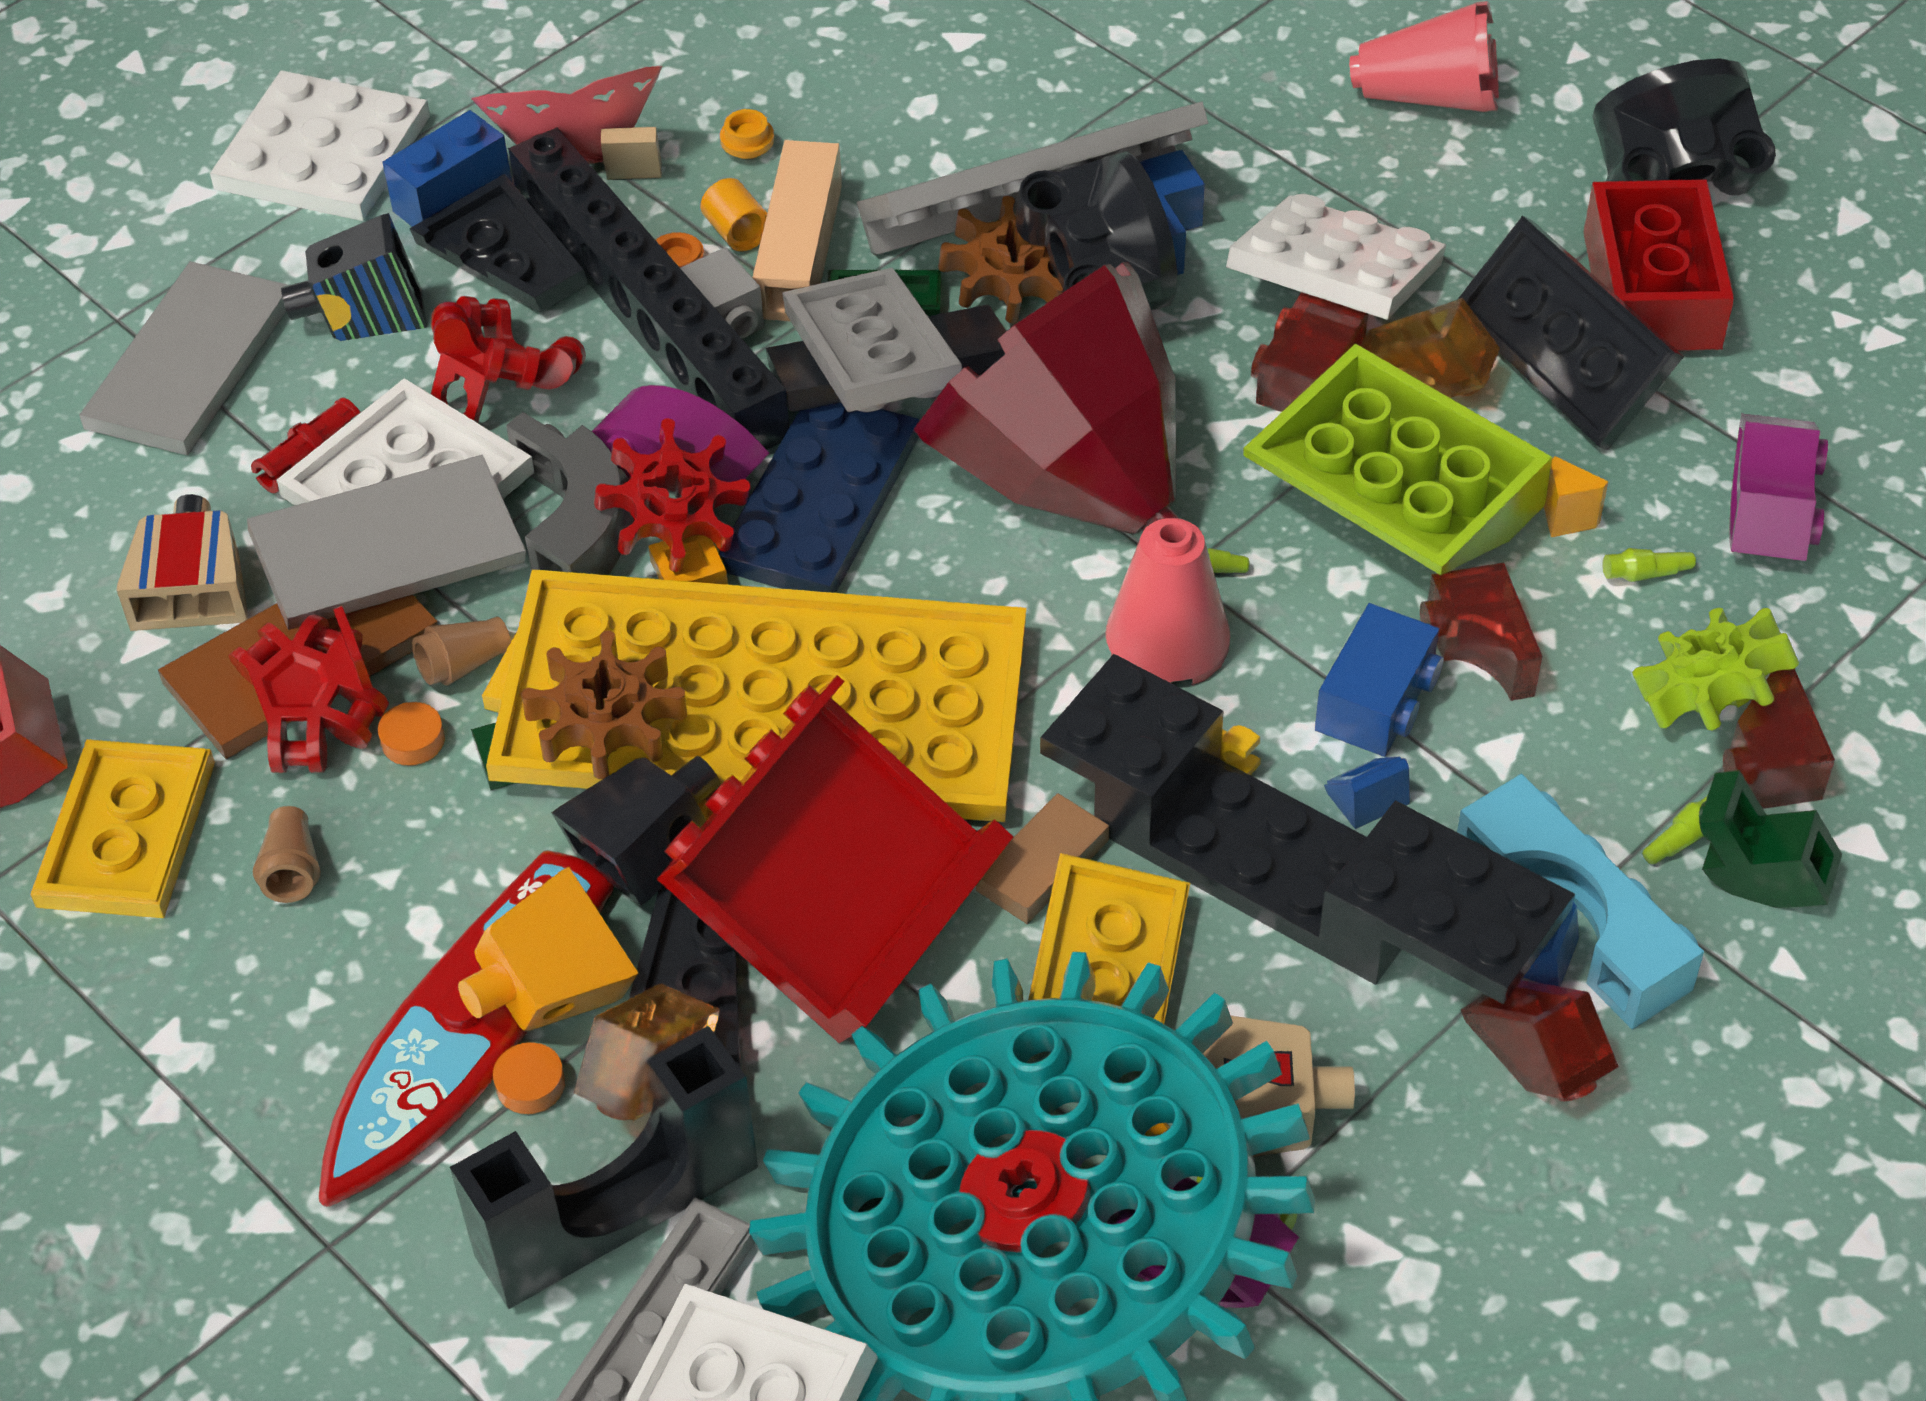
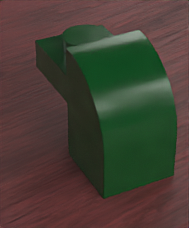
M1740 770L1715 773L1707 799L1702 803L1699 811L1701 832L1705 839L1711 842L1702 867L1708 878L1731 895L1770 907L1792 908L1828 905L1842 853L1817 810L1766 815Z

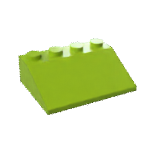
M1354 344L1243 448L1244 457L1439 575H1443L1509 542L1545 506L1552 464V456L1357 344Z

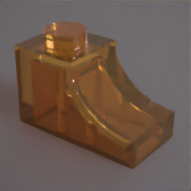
M1463 298L1370 329L1361 346L1449 398L1459 395L1470 396L1484 388L1490 378V372L1500 350V347Z
M659 984L596 1015L593 1020L574 1094L596 1103L597 1109L602 1114L614 1119L635 1121L652 1111L653 1103L645 1060L708 1025L714 1032L720 1009L666 985Z

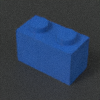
M471 110L382 161L392 211L411 227L503 174L512 182L505 136Z
M1368 603L1319 689L1314 731L1386 757L1397 735L1407 737L1411 732L1420 707V701H1417V698L1421 691L1424 690L1431 693L1439 679L1444 662V657L1436 654L1440 628Z

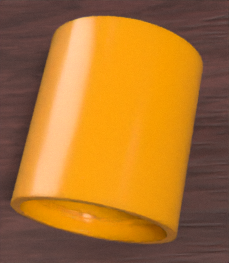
M725 178L711 185L704 193L700 204L704 217L733 250L742 252L758 246L761 243L767 212L745 186L735 178Z

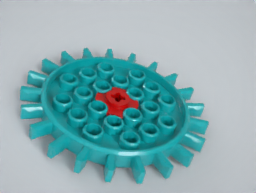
M1072 952L1064 974L1060 998L1023 1001L1021 984L1006 958L994 961L992 988L995 994V1007L967 1015L955 1021L947 1000L932 984H929L918 990L922 1014L933 1032L917 1040L899 1054H895L881 1037L863 1026L851 1034L866 1067L875 1073L856 1093L853 1099L848 1100L829 1089L807 1082L798 1092L810 1116L819 1123L832 1127L820 1154L767 1149L763 1159L776 1184L809 1188L806 1212L750 1220L749 1233L762 1255L807 1249L811 1268L757 1291V1297L763 1310L787 1318H793L826 1304L835 1321L823 1330L865 1343L878 1356L857 1401H893L902 1389L926 1401H1100L1101 1395L1118 1389L1141 1375L1150 1384L1158 1401H1188L1178 1371L1166 1358L1173 1354L1197 1330L1212 1339L1222 1349L1244 1359L1255 1349L1245 1323L1234 1312L1220 1306L1219 1302L1230 1287L1235 1275L1252 1278L1266 1284L1293 1288L1298 1275L1290 1253L1274 1246L1249 1241L1254 1215L1314 1213L1315 1198L1307 1176L1256 1177L1253 1155L1306 1141L1310 1137L1299 1103L1248 1118H1241L1235 1101L1277 1078L1282 1073L1275 1052L1267 1040L1217 1069L1203 1055L1233 1025L1224 998L1214 992L1176 1030H1173L1154 1019L1169 992L1159 965L1148 962L1135 981L1122 1006H1117L1106 1002L1092 1001L1096 980L1086 952ZM1051 1052L1048 1057L1040 1062L1027 1063L1032 1056L1038 1053ZM1143 1071L1141 1076L1134 1081L1116 1083L1123 1075L1129 1072ZM987 1083L979 1092L963 1095L972 1085ZM1079 1103L1069 1113L1052 1115L1058 1107L1064 1104ZM923 1114L912 1125L899 1127L901 1122L907 1117ZM1172 1123V1126L1160 1135L1144 1136L1154 1125ZM1005 1134H1014L1004 1145L994 1148L988 1147L995 1138ZM1092 1156H1107L1096 1167L1079 1169V1166ZM939 1166H948L947 1170L939 1177L931 1180H922L930 1170ZM1187 1177H1202L1200 1183L1192 1189L1186 1191L1173 1190L1179 1181ZM874 1198H883L879 1205L872 1210L858 1212L865 1202ZM1120 1210H1136L1133 1216L1123 1223L1106 1224L1107 1220ZM967 1219L974 1220L973 1224L966 1231L955 1235L947 1234L956 1223ZM1053 1243H1069L1063 1252L1054 1257H1039L1042 1251ZM898 1252H908L907 1256L899 1264L888 1268H881L884 1261L891 1255ZM1152 1265L1166 1266L1164 1271L1153 1280L1146 1282L1135 1281L1139 1272L1146 1267ZM1002 1275L1000 1280L990 1289L972 1291L974 1286L984 1277ZM1087 1298L1098 1299L1090 1311L1078 1316L1067 1315L1069 1309L1076 1302ZM923 1308H934L932 1314L923 1322L915 1325H905L909 1317L916 1311ZM1017 1332L1029 1333L1027 1339L1020 1346L1010 1350L999 1349L1001 1343L1011 1334Z

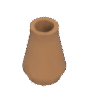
M496 616L482 621L427 626L423 635L413 638L412 650L417 668L426 683L433 685L441 682L443 685L449 686L496 656L505 653L511 643V639L505 623L500 617Z
M294 806L279 807L270 814L268 829L253 867V877L262 893L269 899L282 903L302 900L310 894L320 878V867L308 828V816L302 809Z

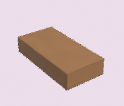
M1057 793L1013 837L978 882L976 891L1028 924L1049 903L1060 853L1091 860L1109 841V825Z

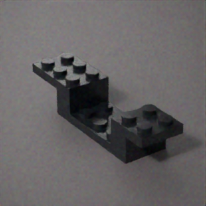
M1113 654L1040 737V754L1095 783L1094 816L1109 825V839L1374 985L1377 984L1401 950H1404L1498 1002L1505 1004L1572 910L1575 893L1396 800L1366 837L1222 761L1220 755L1224 711L1116 654Z

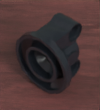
M1722 58L1693 60L1657 69L1636 77L1610 91L1595 105L1592 115L1607 168L1608 176L1606 181H1634L1630 177L1629 172L1638 174L1644 181L1707 180V182L1712 181L1713 185L1720 192L1739 196L1747 193L1773 165L1776 157L1775 145L1761 127L1747 72L1737 61ZM1734 155L1743 158L1750 168L1740 165Z
M1126 151L1064 171H1035L1025 177L1019 189L1015 223L1017 232L1022 239L1030 244L1046 246L1055 275L1063 288L1062 293L1106 264H1111L1114 268H1117L1121 263L1129 262L1139 276L1151 311L1172 304L1177 293V265L1174 244L1161 201L1153 182L1140 161ZM1037 207H1044V208H1048V209L1044 210V209H1039V208H1037Z

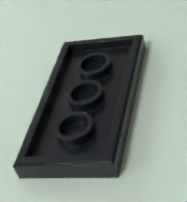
M1523 215L1451 307L1597 446L1607 450L1610 449L1684 358L1680 352L1540 226Z
M989 304L928 316L960 361L962 369L970 367L977 375H981L1005 355L998 338L1006 330ZM803 341L766 348L768 367L786 389L789 411L795 412L841 402Z

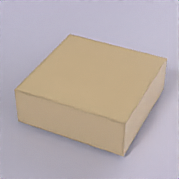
M656 127L601 129V148L607 180L661 178L662 162Z

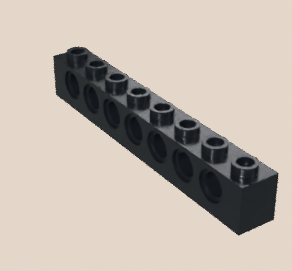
M554 128L508 148L515 187L583 268L589 285L675 387L696 395L727 413L747 429L766 450L780 444L789 429L785 387L558 128Z

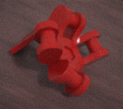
M461 296L456 303L444 302L434 308L431 316L433 341L440 354L431 395L448 405L446 396L449 385L454 381H458L460 376L464 377L463 388L467 393L468 404L463 414L477 423L480 419L490 382L495 383L498 378L515 381L516 387L529 391L534 386L550 390L558 388L567 382L572 375L581 369L586 358V352L582 343L570 336L560 337L543 351L531 346L525 348L516 343L512 335L511 308L504 299L493 298L487 304H480L475 297ZM481 327H483V331H484L485 337H483L482 328H481Z
M342 606L333 609L340 632L329 628V621L326 618L312 614L303 621L291 641L275 625L267 622L257 630L260 639L250 648L245 650L242 647H237L228 654L231 663L237 671L254 686L268 723L267 752L269 767L272 773H286L288 766H308L311 773H324L327 765L325 728L345 744L365 749L372 738L369 727L374 717L383 716L389 706L387 698L371 684L360 653L363 634L350 627ZM337 693L352 704L347 714L330 707ZM286 721H307L306 740H288Z

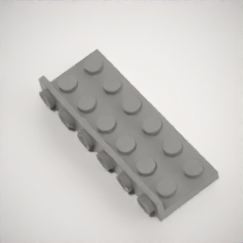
M1203 101L857 201L870 251L874 255L882 254L955 232L957 213L962 208L968 209L980 221L989 222L999 219L1001 201L1004 196H1012L1015 199L1013 212L1016 214L1021 182L1027 175L1035 171L1060 172L1126 151L1140 162L1176 151L1175 145L1193 140L1191 128L1208 124Z

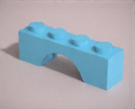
M1521 773L1460 811L1458 833L1575 893L1573 902L1592 925L1598 940L1594 948L1586 984L1632 1030L1694 990L1704 951L1699 947L1694 935L1685 926L1675 923L1652 901L1650 894L1639 881L1628 878L1606 856L1604 849L1595 838L1588 834H1583L1561 812L1559 805L1551 795L1544 791H1539Z

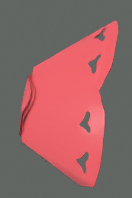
M662 66L644 67L620 75L603 78L590 83L572 94L556 93L547 90L486 94L471 99L515 145L529 140L536 135L558 128L589 164L604 161L601 148V129L635 127L659 77ZM651 79L641 91L633 86L636 82L644 83ZM615 90L607 102L601 99H593L596 95H606L609 91ZM531 104L538 107L543 104H548L550 106L544 108L540 111V113L537 114L532 108L527 107L526 105ZM502 105L507 107L506 109H504L502 115H499L497 112L487 108H498Z

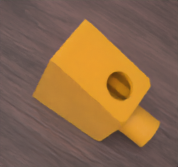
M567 867L485 930L474 951L476 960L482 970L461 980L458 988L463 1003L474 1017L480 1018L506 1005L519 1027L525 1031H531L615 1003L624 997L638 975V971L570 867Z

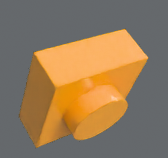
M694 535L683 541L686 555L683 569L679 572H673L669 569L671 552L665 541L648 545L650 561L658 579L728 585L725 566L713 541L708 537Z

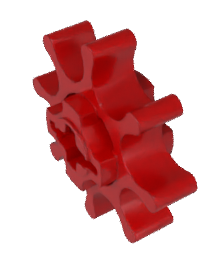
M665 418L661 421L659 441L662 447L655 453L640 454L634 451L623 438H617L613 441L611 461L626 469L631 478L626 483L617 486L603 483L598 484L595 489L594 506L600 511L613 507L622 508L628 511L634 518V522L619 533L618 551L622 555L630 554L635 544L642 538L658 537L669 546L671 552L669 569L673 572H679L683 569L686 555L683 541L690 536H706L722 552L728 551L731 548L734 529L719 521L714 514V509L723 504L744 506L748 500L750 483L746 479L733 482L721 481L711 473L710 467L721 461L724 457L726 439L723 436L715 435L709 446L701 452H686L675 443V421L671 418ZM668 491L675 492L676 499L669 498Z

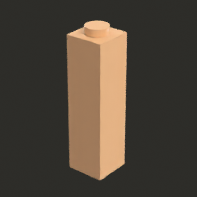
M784 140L752 277L761 288L763 319L790 321L785 313L782 292L821 284L842 187L839 143Z

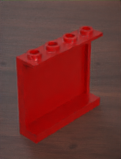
M837 675L819 691H816L809 684L782 713L791 721L780 735L770 729L744 757L752 768L743 779L739 781L732 774L711 795L705 805L713 814L701 828L691 821L669 844L664 852L673 860L657 880L840 1044L851 1037V1034L861 1026L867 1027L1014 836L995 819L978 831L966 822L831 698L845 682Z

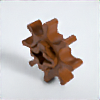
M1004 196L1001 201L999 220L995 222L980 221L966 208L958 211L955 235L968 243L960 245L949 242L942 243L938 269L941 272L962 271L970 275L961 281L959 305L961 307L969 308L976 298L983 295L996 296L1000 301L1006 303L1005 320L1008 323L1015 324L1019 321L1022 298L1034 296L1048 303L1060 295L1063 288L1058 279L1052 276L1055 272L1046 246L1030 244L1022 239L1017 232L1016 216L1013 212L1015 199L1012 196Z
M604 631L600 634L601 652L598 656L592 657V660L589 662H573L567 659L559 648H550L546 653L550 678L560 684L552 689L538 690L525 688L521 692L526 720L551 719L557 721L554 725L539 732L543 760L549 763L554 762L564 750L570 747H587L591 749L593 774L597 779H604L609 776L608 757L620 747H638L645 752L650 761L657 762L663 758L661 732L649 724L662 718L684 720L687 717L685 690L682 687L658 689L652 686L668 677L666 650L662 647H655L640 661H621L618 659L616 637L612 631Z

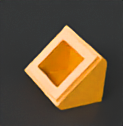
M1556 456L1552 458L1546 504L1544 506L1551 537L1595 529L1601 521L1608 481Z

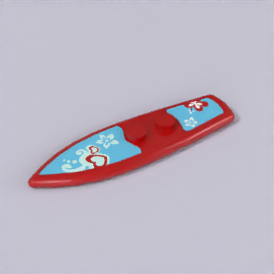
M546 850L540 853L471 924L401 1003L368 1048L349 1080L333 1117L322 1159L318 1196L321 1205L331 1207L372 1187L408 1164L444 1135L481 1096L493 1080V1069L498 1058L509 1048L520 1044L528 1031L519 1027L506 1005L480 1018L474 1017L462 1001L458 984L461 980L482 970L476 960L474 951L485 930L567 867H570L598 912L601 913L613 892L614 886L590 863L581 858L560 852Z

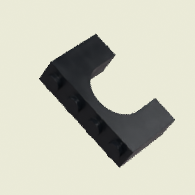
M709 1025L645 1060L653 1103L649 1120L636 1140L620 1156L600 1170L573 1182L552 1185L516 1131L450 1166L474 1256L508 1309L685 1210L693 1198L702 1200L758 1168L746 1076Z

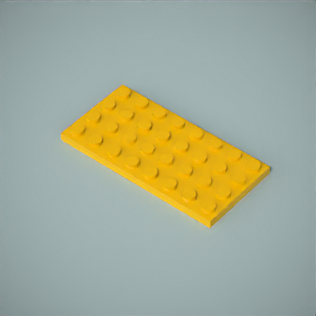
M532 569L487 759L489 781L585 789L603 780L594 777L591 749L587 747H570L564 750L554 762L549 763L543 760L539 732L554 725L557 721L551 719L526 720L521 692L525 688L538 690L552 689L560 684L550 678L546 655L550 648H559L564 656L573 662H589L592 660V657L598 656L601 652L600 634L604 631H612L616 637L618 659L624 662L640 661L653 648H664L667 656L668 677L652 686L658 689L682 687L685 690L687 717L684 720L662 718L649 724L660 730L663 748V758L652 763L670 775L674 774L695 756H700L711 766L721 784L732 774L741 781L752 768L744 757L770 729L778 735L783 732L791 721L782 713L799 693L809 684L816 691H819L838 675L845 682L831 698L963 819L992 821L995 819L997 822H1005L1026 626V608ZM620 747L608 757L609 775L635 759L646 758L649 760V758L638 747Z

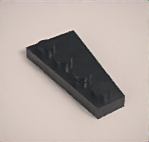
M663 886L658 891L637 966L638 975L632 984L604 1086L607 1102L652 1108V1095L645 1060L708 1025L741 1069L736 950Z

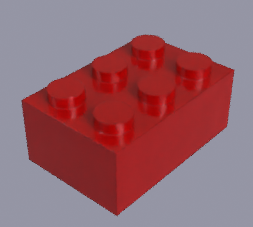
M1707 180L1592 182L1583 232L1591 273L1676 350H1722L1734 296Z

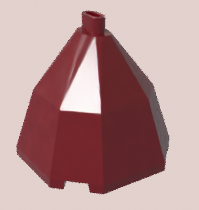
M1123 262L1117 268H1114L1111 264L1102 266L1013 325L998 338L1005 355L981 376L977 375L970 367L962 369L946 384L914 428V431L924 443L1016 504L1133 535L1144 531L1147 526L1157 520L1178 518L1171 509L1172 504L1176 501L1175 376L1139 276L1129 262Z

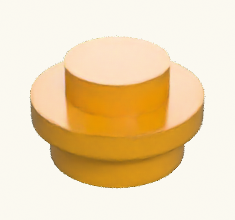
M742 109L735 111L727 116L724 126L720 131L721 147L726 153L741 159L756 158L766 153L773 146V127L767 121L765 115L757 110Z

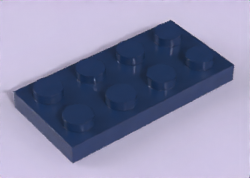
M842 402L800 410L735 522L731 548L725 552L720 550L718 552L725 566L726 573L781 589L837 593L919 439L914 428L920 419L884 409L871 412L857 410L847 412Z

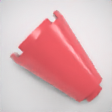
M1488 1L1476 2L1361 43L1359 45V55L1350 56L1352 87L1362 88L1364 98L1480 112L1498 111V105L1495 98H1499L1496 40L1492 39V35L1488 34L1487 24L1493 23L1490 3Z
M1178 518L1160 519L1145 528L1106 625V640L1111 656L1116 654L1170 683L1192 679V685L1205 681L1221 668L1230 646L1229 623L1204 536L1197 526L1189 521Z

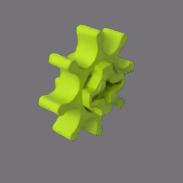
M1714 608L1709 612L1710 623L1705 630L1696 631L1690 629L1680 637H1676L1670 631H1666L1658 636V641L1666 656V660L1652 666L1637 667L1633 670L1632 675L1644 700L1648 702L1660 728L1671 726L1679 716L1694 710L1700 713L1707 730H1715L1721 726L1720 714L1726 706L1734 705L1739 708L1751 699L1756 700L1761 706H1767L1774 701V696L1765 676L1778 670L1794 669L1799 665V661L1788 635L1780 632L1771 609L1763 608L1751 620L1736 626L1728 621L1723 608Z

